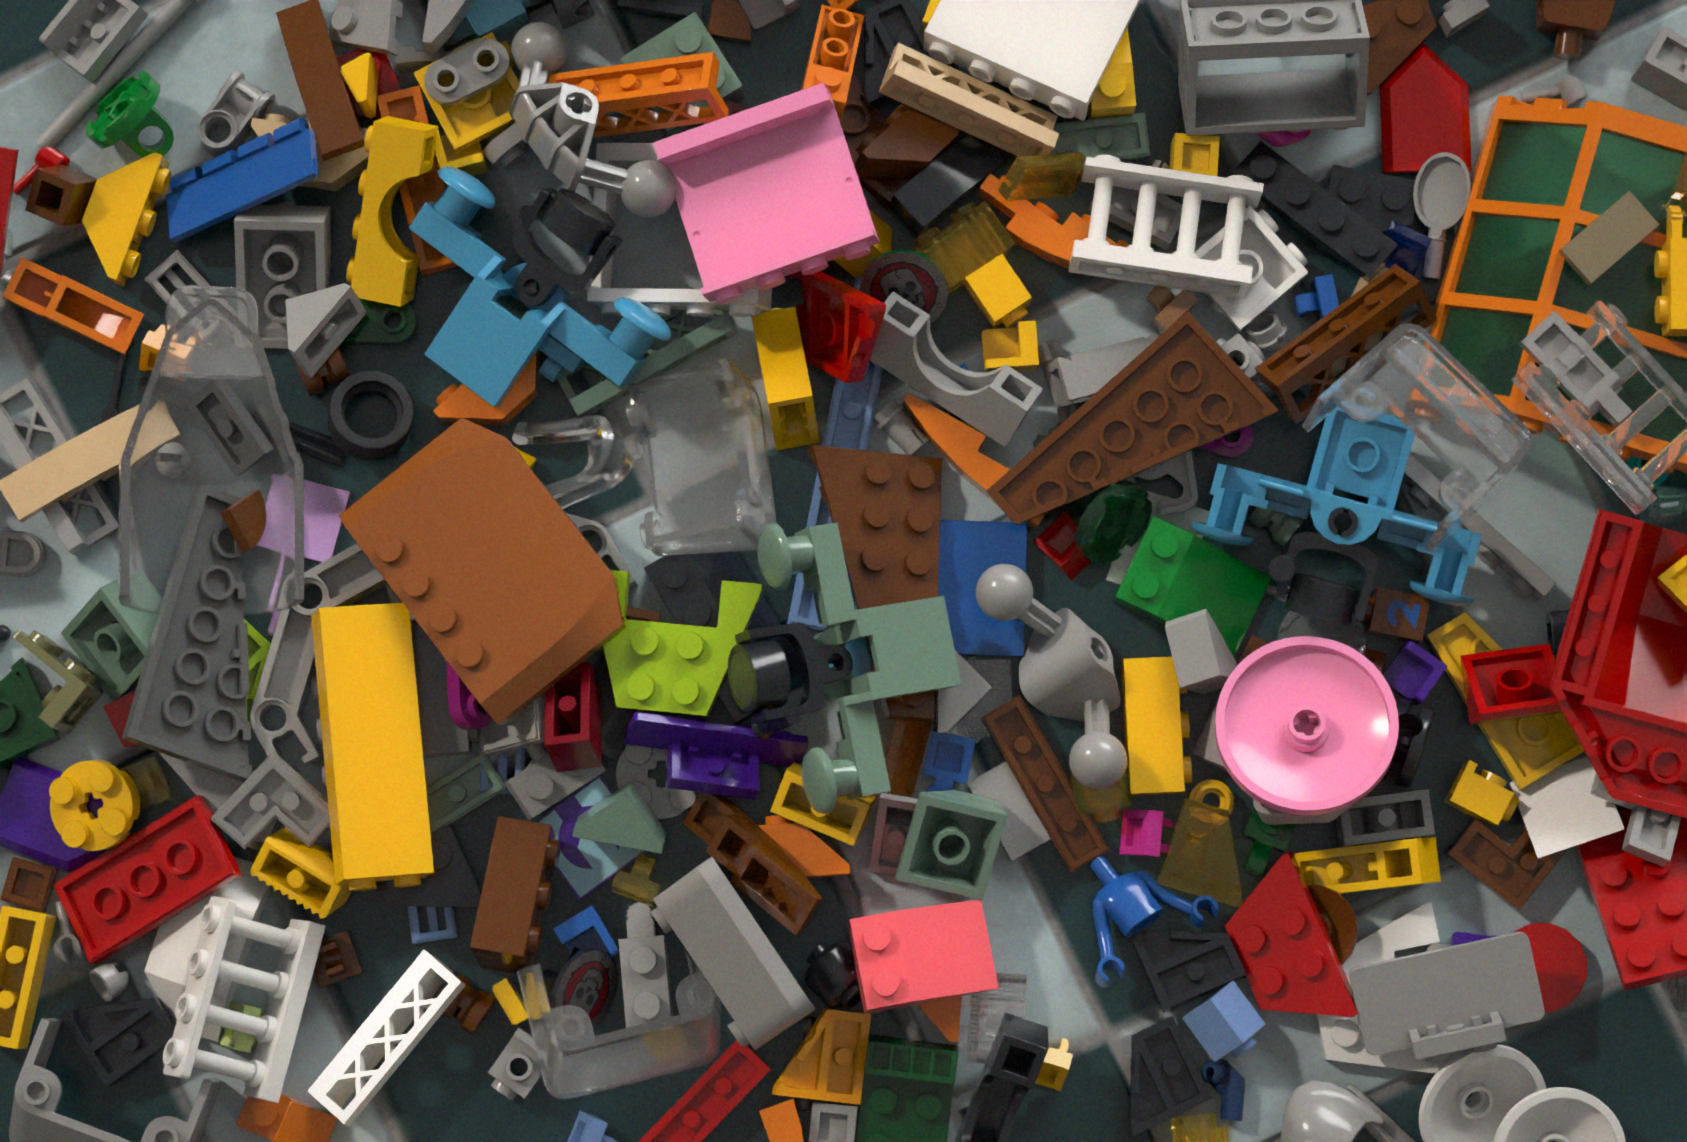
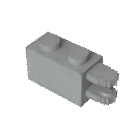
M639 901L629 906V909L626 910L628 912L626 915L628 917L626 921L628 938L618 939L626 1030L674 1026L666 936H656L655 919L651 914L653 909L650 908L649 904L646 905Z

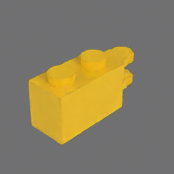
M1669 206L1666 221L1667 241L1661 246V251H1656L1654 259L1655 277L1662 278V296H1657L1655 300V321L1657 324H1662V336H1687V238H1682L1683 214L1679 206Z

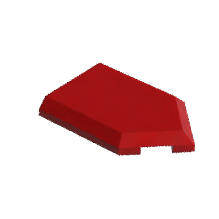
M1422 42L1379 87L1382 174H1418L1421 166L1428 158L1442 152L1452 153L1460 157L1466 164L1469 172H1471L1468 84Z

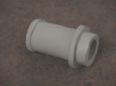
M893 399L874 416L879 423L876 427L878 429L883 427L906 453L905 455H912L929 438L921 432L903 411L906 406L903 403L899 406Z

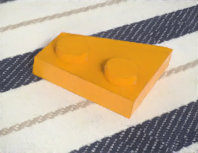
M824 1008L774 1084L772 1094L860 1105L871 1014Z

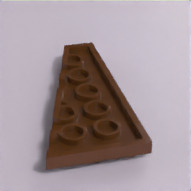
M1187 311L993 484L986 493L1016 526H1019L1279 413V410Z
M812 445L808 451L812 464L816 465L821 483L819 489L823 503L827 504L832 523H838L852 597L854 598L857 610L938 597L942 458ZM866 637V643L873 664L871 670L875 672L869 637ZM935 691L880 700L885 719L926 723L934 719Z

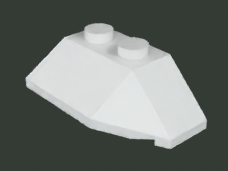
M234 857L242 873L240 877L159 926L144 972L157 996L175 1022H177L175 1017L176 1004L179 997L185 992L189 978L187 971L188 960L192 951L197 948L201 934L199 926L200 916L204 907L209 904L210 898L216 896L236 900L235 916L260 922L272 885L267 886L265 880L259 882L258 876L251 877L250 869L253 865L252 862ZM229 933L222 960L245 966L253 940ZM217 978L210 1004L229 1009L239 983ZM205 1022L201 1037L220 1042L224 1027Z

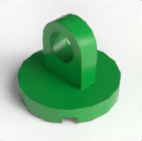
M139 72L138 77L140 79L136 80L133 76L125 78L100 101L95 111L99 118L95 124L92 121L87 122L86 136L101 149L110 147L122 140L134 153L142 158L154 152L164 156L171 149L174 136L167 119L153 107L160 94V84L147 72ZM149 126L160 128L163 131L160 141L154 145H144L138 138L144 128Z

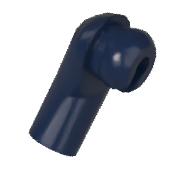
M1221 1058L1216 1062L1213 1059L1206 1061L1202 1065L1201 1076L1206 1083H1209L1222 1096L1220 1119L1242 1121L1245 1096V1080L1243 1076L1227 1060Z

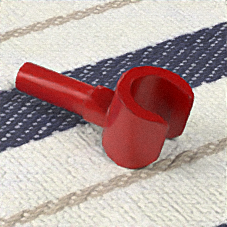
M52 147L40 149L35 157L36 164L14 184L13 192L18 196L33 183L36 168L58 165L69 166L70 159Z

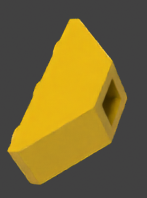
M155 152L97 179L82 219V223L107 276L116 285L122 287L125 286L128 277L134 278L141 261V253L137 252L142 237H148L153 230L157 213L152 210L158 194L163 196L166 193L172 177V171L168 170V161L163 155Z

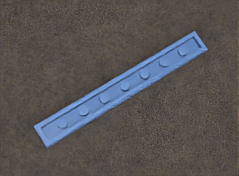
M856 277L854 288L859 290L861 277ZM869 360L862 382L845 383L836 378L822 446L858 450L868 449L883 373L882 367L873 364ZM818 472L806 528L832 523L827 504L823 503L819 487L821 483ZM799 573L796 577L787 624L800 622L804 623L809 629L824 632L827 630V627L819 624L813 591H806L803 573Z

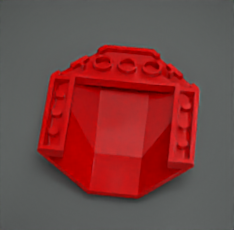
M1598 509L1548 686L1609 797L1687 818V613L1658 584V576L1687 555V534Z

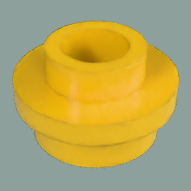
M1210 779L1198 783L1192 789L1189 796V808L1192 815L1204 824L1213 825L1223 822L1229 817L1234 807V797L1231 790L1226 784L1218 780ZM1206 794H1214L1219 799V806L1216 810L1209 811L1203 806V798Z

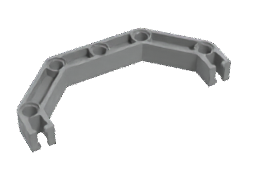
M566 513L583 536L595 534L602 539V548L597 554L604 562L611 559L619 571L630 572L612 537L603 525L593 520ZM358 544L347 548L300 574L291 581L286 591L250 713L252 729L267 756L274 751L284 760L278 743L280 740L287 739L295 733L308 752L301 757L304 765L307 763L314 765L324 759L302 718L312 687L311 675L316 673L311 615L318 608L349 606L386 585V580ZM631 572L629 590L637 586V583ZM307 587H320L323 594L321 603L313 609L303 608L300 601L302 592ZM282 707L286 714L284 726L280 730L269 731L264 722L266 713L272 708ZM296 765L292 766L295 771L300 772Z

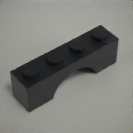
M1004 1013L955 1142L1008 1141L1019 1107L1029 1089H1033L1048 1052L1047 1026Z

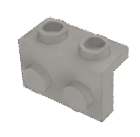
M69 0L41 34L39 41L62 62L93 83L146 19L148 14L131 0Z

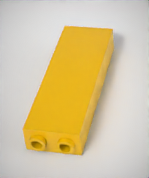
M403 603L318 608L311 615L335 885L349 884V891L376 889V881L394 880L395 888L422 885L421 878L434 873L410 612Z

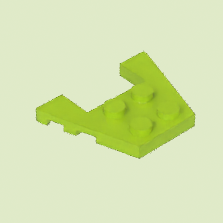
M611 570L617 578L620 592L618 594L620 607L626 624L625 629L603 645L616 706L619 708L709 716L728 674L730 651L735 645H738L736 644L735 635L747 630L755 607L764 592V585L722 580L718 625L716 628L626 619L630 572Z

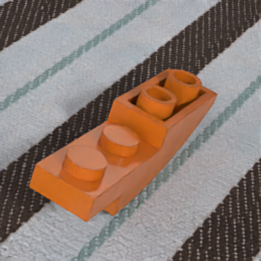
M990 173L981 185L978 196L1011 219L1005 227L1004 236L1030 253L1069 269L1074 240L1083 241V239L1088 238L1091 216L1084 214L1082 217H1079L1072 212L1065 223L1060 225L1056 222L1059 216L1047 205L1037 202L1034 206L1021 196L1023 189L1006 176L1002 175L998 179ZM1106 236V241L1109 242V245L1128 247L1130 245L1123 240H1119L1116 244Z

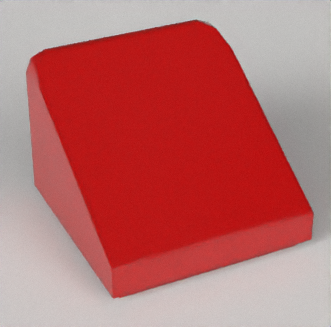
M1065 511L1033 541L1070 580H1073L1102 551L1094 536Z

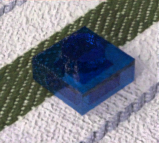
M1392 220L1385 235L1398 244V252L1385 267L1389 269L1397 264L1414 277L1432 239Z

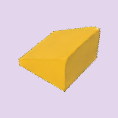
M367 52L341 66L342 70L340 72L366 118L369 117L371 119L376 116L378 67L371 54Z

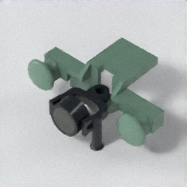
M770 523L759 534L757 544L758 563L763 578L773 589L785 590L789 586L793 574L803 573L806 591H813L819 624L827 627V630L813 637L810 629L804 623L798 622L749 629L736 634L735 639L738 645L731 649L728 658L729 685L734 700L743 712L761 710L760 713L751 715L752 731L761 739H768L775 731L798 724L803 715L819 711L823 706L824 698L838 701L840 711L837 712L842 736V740L836 742L839 759L830 761L827 753L822 748L814 747L804 756L801 768L802 786L807 801L816 812L829 815L834 810L837 797L847 796V799L851 800L891 791L873 701L962 685L944 596L855 610L838 523L807 527L796 532L795 536L786 537L779 525ZM783 636L792 644L798 658L802 677V697L798 706L770 710L782 707L787 703L790 694L789 667L781 646L775 640H757ZM869 637L875 672L865 673L853 678L851 671L853 659L847 650L846 644L860 638Z

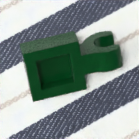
M1253 806L1242 836L1254 840L1242 870L1258 877L1260 874L1262 875L1272 848L1284 853L1296 824H1266L1261 820Z

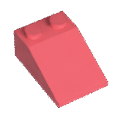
M981 899L875 914L850 919L847 924L864 1014L999 989Z

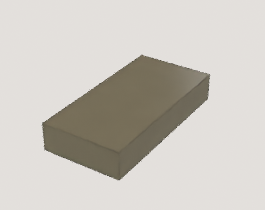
M1629 190L1558 252L1589 286L1660 224Z

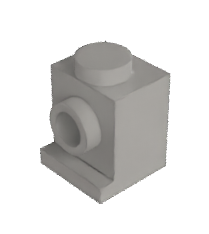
M518 1028L488 1071L495 1078L491 1086L512 1101L517 1094L526 1099L558 1053L524 1029ZM516 1058H522L527 1062V1072L522 1076H517L511 1071V1063Z

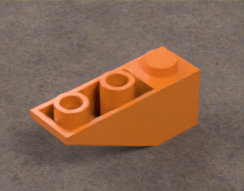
M821 5L801 90L825 83L831 93L841 122L864 15L845 9Z

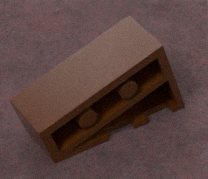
M502 816L497 818L470 948L481 968L534 977L536 958L542 942L544 910H548L552 893V884L549 883L551 866H557L561 850V841L556 840L554 830L549 824Z

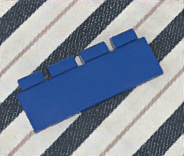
M298 118L275 129L273 135L266 133L239 146L237 152L232 149L202 164V169L196 166L170 179V189L173 192L166 195L170 240L174 243L318 178L315 132L309 128L305 119Z

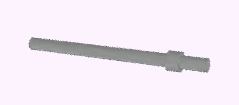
M170 0L106 66L93 83L91 82L35 141L42 148H53L194 1L199 3L201 0Z

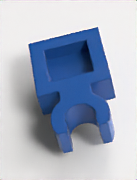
M931 731L923 775L933 776L935 781L926 792L954 790V781L967 783L976 741L975 738Z

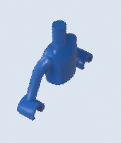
M1103 855L1096 858L1090 864V868L1104 885L1097 893L1092 909L1101 957L1097 966L1095 980L1102 988H1108L1110 984L1109 978L1103 973V970L1111 969L1121 979L1124 975L1123 962L1114 956L1108 916L1116 923L1126 938L1142 931L1162 916L1164 909L1156 900L1189 914L1190 921L1195 927H1203L1204 918L1198 912L1199 909L1208 910L1212 917L1217 918L1219 905L1213 897L1202 895L1197 897L1194 902H1191L1166 889L1143 871H1132L1119 876Z

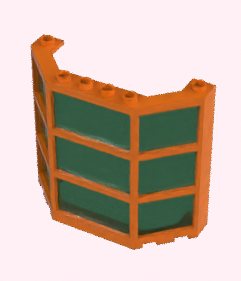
M1499 95L1490 111L1471 177L1472 187L1464 215L1458 222L1433 311L1437 321L1428 326L1406 406L1416 408L1415 415L1432 421H1441L1442 416L1449 418L1454 412L1504 418L1515 421L1514 427L1526 433L1541 435L1542 430L1559 434L1558 441L1570 446L1584 448L1586 443L1603 447L1602 454L1614 459L1628 461L1629 457L1633 456L1647 460L1646 467L1668 474H1672L1673 470L1677 469L1687 474V336H1662V324H1657L1655 321V300L1657 296H1662V278H1656L1654 273L1656 251H1661V246L1667 241L1666 221L1669 206H1679L1683 214L1682 238H1687V127L1598 101H1586L1584 108L1574 107V109L1566 108L1568 102L1564 99L1535 98L1534 104L1530 105L1517 101V98L1513 96ZM1630 190L1660 225L1588 286L1558 251ZM1552 312H1557L1618 376L1616 380L1623 389L1617 395L1632 410V413L1619 426L1614 427L1599 411L1593 417L1585 409L1582 411L1519 345Z

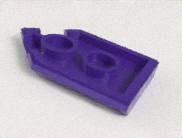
M20 758L13 763L0 796V846L69 872L84 866L108 851L109 849L86 851L78 847H69L63 842L51 818V797L49 795L50 784L53 780L59 778L62 772L28 759ZM91 794L87 802V809L97 818L98 809L103 807L102 799H94Z

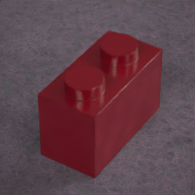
M590 662L581 663L545 692L544 746L557 772L601 767L602 689Z

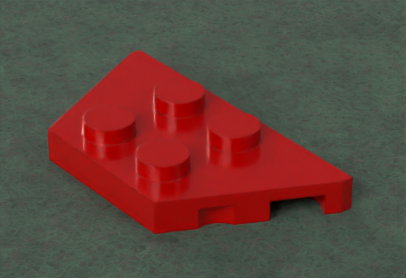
M802 271L790 274V280L800 279L804 304L796 305L795 309L801 329V340L806 362L845 383L862 382L886 312V304L820 271L809 275H803Z
M1286 853L1279 858L1225 925L1246 972L1247 980L1260 1010L1344 1017L1356 1016L1359 1013L1356 1009L1353 991L1294 853Z

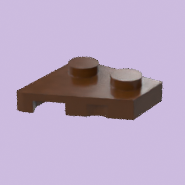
M1378 0L1363 5L1370 36L1367 96L1373 94L1383 81L1436 29L1437 25L1428 0Z

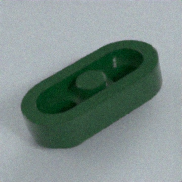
M359 298L367 313L342 342L358 345L398 346L405 344L413 338L417 331V316L407 303L399 307ZM391 314H399L402 317L401 324L396 328L386 326V319Z

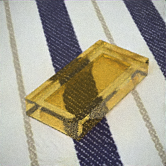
M1082 152L1016 157L998 191L1006 201L1071 196L1082 177L1086 157Z

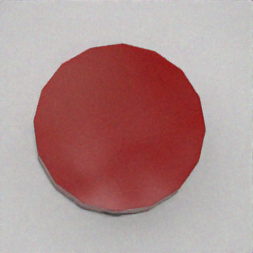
M1531 923L1515 930L1514 932H1524L1530 940L1545 1012H1554L1568 1006L1581 993L1587 978V957L1580 942L1567 929L1551 923Z

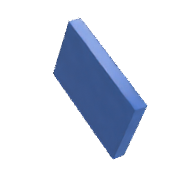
M940 520L938 597L944 596L954 649L961 656H1024L1025 623L1018 618L1006 622L991 619L978 606L975 591L980 576L992 566L1011 564L1019 567L1026 573L1027 523L1016 526L1013 522Z

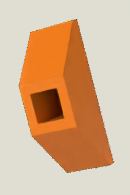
M538 349L500 406L493 407L463 383L459 387L453 383L437 397L436 402L439 406L433 412L442 423L454 424L460 418H464L480 425H507L538 396L540 350Z

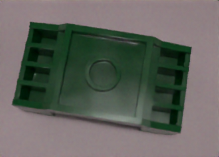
M869 1034L856 1142H947L953 1087L956 1080L958 1045Z

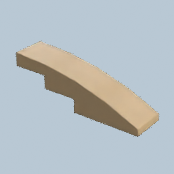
M154 397L74 437L0 480V491L18 520L22 523L59 500L64 502L98 480H107L153 452L160 444L178 437L179 433L157 398Z

